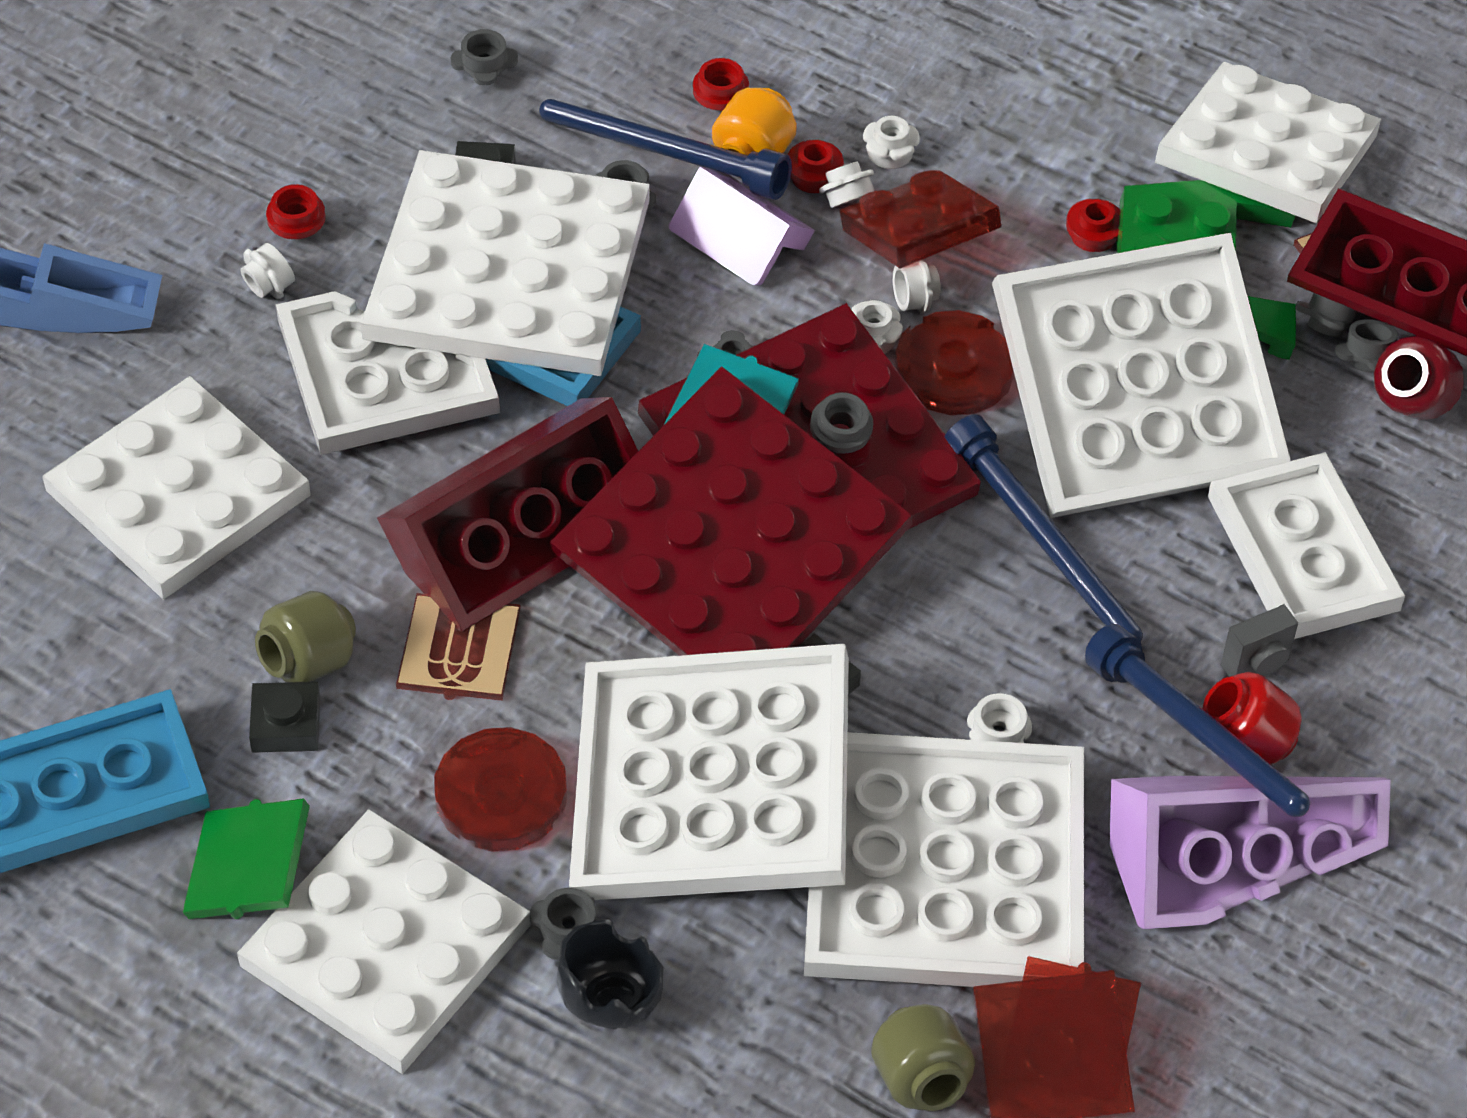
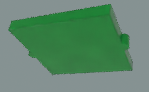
M302 798L262 804L259 799H254L249 803V806L206 811L183 914L188 919L231 915L234 919H240L247 912L289 908L310 808L307 801Z

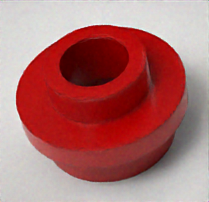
M715 58L705 62L693 79V95L695 99L704 107L712 110L723 111L736 92L749 87L748 77L742 67L737 62L727 58Z
M822 140L802 141L794 145L787 153L792 162L790 178L798 189L807 193H820L819 189L828 184L825 173L844 166V158L841 151L833 144Z
M293 184L284 186L273 194L266 210V217L269 228L276 235L286 239H303L314 235L322 228L326 220V213L322 200L311 188Z
M1085 199L1077 202L1069 209L1066 219V228L1072 241L1079 248L1089 252H1102L1110 249L1118 240L1120 209L1115 204L1102 199Z

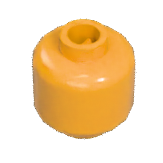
M747 87L735 93L712 126V141L717 147L744 155H749L753 151L760 152L762 149L784 153L796 136L797 123L790 103L783 95L770 88Z

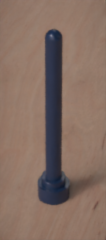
M554 99L543 101L539 108L540 116L545 121L739 177L744 185L749 186L751 193L762 197L778 200L784 194L790 181L792 162L787 154L762 149L760 152L753 151L749 155H744Z
M972 414L956 422L944 436L956 454H961L973 471L978 470L1103 624L1105 626L1111 624L1121 625L1141 642L1143 638L1141 628L997 455L999 447L996 444L997 435L983 417L979 414Z
M1118 624L1107 625L1093 635L1086 647L1085 660L1087 665L1102 678L1109 682H1129L1289 816L1301 817L1308 812L1310 808L1308 795L1145 662L1142 644L1135 636Z

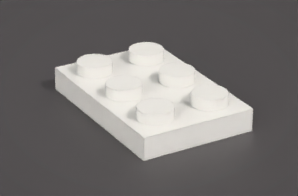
M1326 452L1211 481L1208 498L1266 610L1269 611L1285 604L1298 621L1294 639L1401 611L1405 595Z

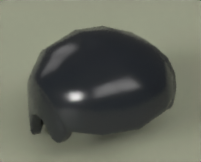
M600 919L575 926L561 941L557 986L564 1005L577 1018L586 1023L608 1029L628 1028L646 1019L661 1001L664 967L653 951L649 950V944L645 937L640 936L634 940L623 938L616 932L611 920Z

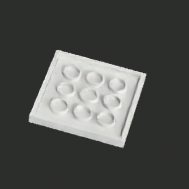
M419 150L361 321L362 339L601 376L649 205L650 184Z
M1231 233L997 275L993 280L992 286L1050 518L1210 487L1211 481L1291 461Z
M845 644L586 662L569 888L579 889L590 897H594L595 900L845 885L849 658Z
M847 732L845 885L809 887L804 976L1081 994L1084 982V747Z

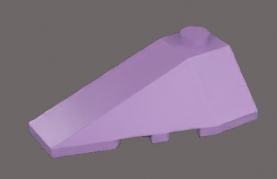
M1158 776L1111 779L1110 848L1138 927L1142 929L1206 925L1225 917V911L1254 898L1262 901L1280 893L1279 887L1312 873L1318 875L1325 874L1387 847L1389 840L1391 780L1384 777H1286L1305 792L1310 799L1308 812L1301 817H1292L1242 776Z

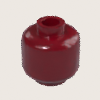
M1414 336L1401 338L1384 350L1378 358L1374 370V384L1381 401L1392 411L1418 420L1438 418L1453 408L1460 399L1464 387V374L1457 356L1452 351L1433 340Z

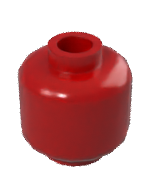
M1248 671L1223 678L1209 690L1204 699L1202 709L1270 765H1274L1289 756L1296 747L1302 723L1300 707L1289 694L1263 675Z

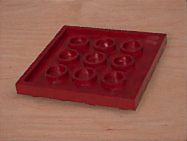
M847 303L736 354V356L744 359L748 356H754L757 358L758 364L798 378V386L784 415L810 436H812L810 430L812 412L829 395L850 393L859 397L866 404L873 418V430L868 443L860 450L852 453H832L912 514V526L909 529L978 495L981 484L979 478L961 454H956L945 439V433ZM687 378L639 400L638 415L653 436L664 425ZM844 424L833 425L840 429H850Z
M721 366L550 541V544L557 556L679 656L791 648L799 646L912 526V514Z

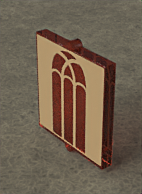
M416 593L396 682L397 689L443 694L446 700H453L456 696L503 701L521 605L508 603L461 632L428 594Z

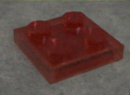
M928 170L917 173L911 177L908 183L888 191L878 190L863 195L858 203L839 210L844 232L899 269L1002 227L998 205L941 170Z

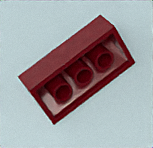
M1338 188L1290 270L1287 282L1416 336L1433 340L1445 348L1467 356V240Z
M612 397L581 398L380 515L377 519L406 575L426 597H431L440 607L439 611L451 624L452 622L455 624V629L462 632L569 567L565 561L553 552L550 541L638 452V449Z

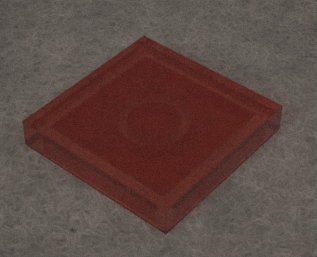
M1114 970L973 986L972 992L989 1118H1107L1133 1115L1135 1108Z

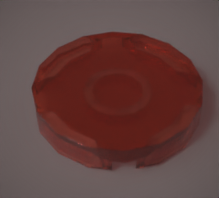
M961 310L939 311L924 316L921 324L916 325L912 330L910 325L901 334L895 352V368L927 410L950 416L976 414L995 406L1009 392L1015 375L1005 336L1003 337L1001 333L996 331L994 323L984 316Z
M512 727L483 729L461 738L443 755L434 775L436 811L446 829L458 839H460L461 835L466 840L474 841L476 848L491 852L519 850L542 840L553 829V822L559 818L561 812L563 814L567 804L566 769L556 750L536 734Z

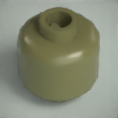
M309 591L277 604L264 612L259 630L255 636L256 652L263 667L273 677L281 678L285 682H311L348 664L353 652V638L356 634V626L351 613L344 605L338 604L323 592Z
M921 1004L901 1008L882 1023L873 1038L871 1055L875 1066L892 1098L905 1108L926 1111L943 1110L953 1105L962 1097L973 1077L975 1059L971 1047L953 1016L939 1006Z

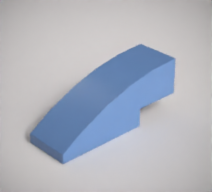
M45 243L40 258L0 248V326L69 333L118 332L150 328L162 275Z

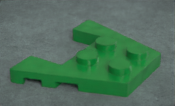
M1202 180L1124 186L1119 203L1117 253L1231 233L1236 250V219L1291 228L1296 215ZM1247 296L1259 341L1270 345L1269 354L1281 359L1290 360L1296 345V304Z

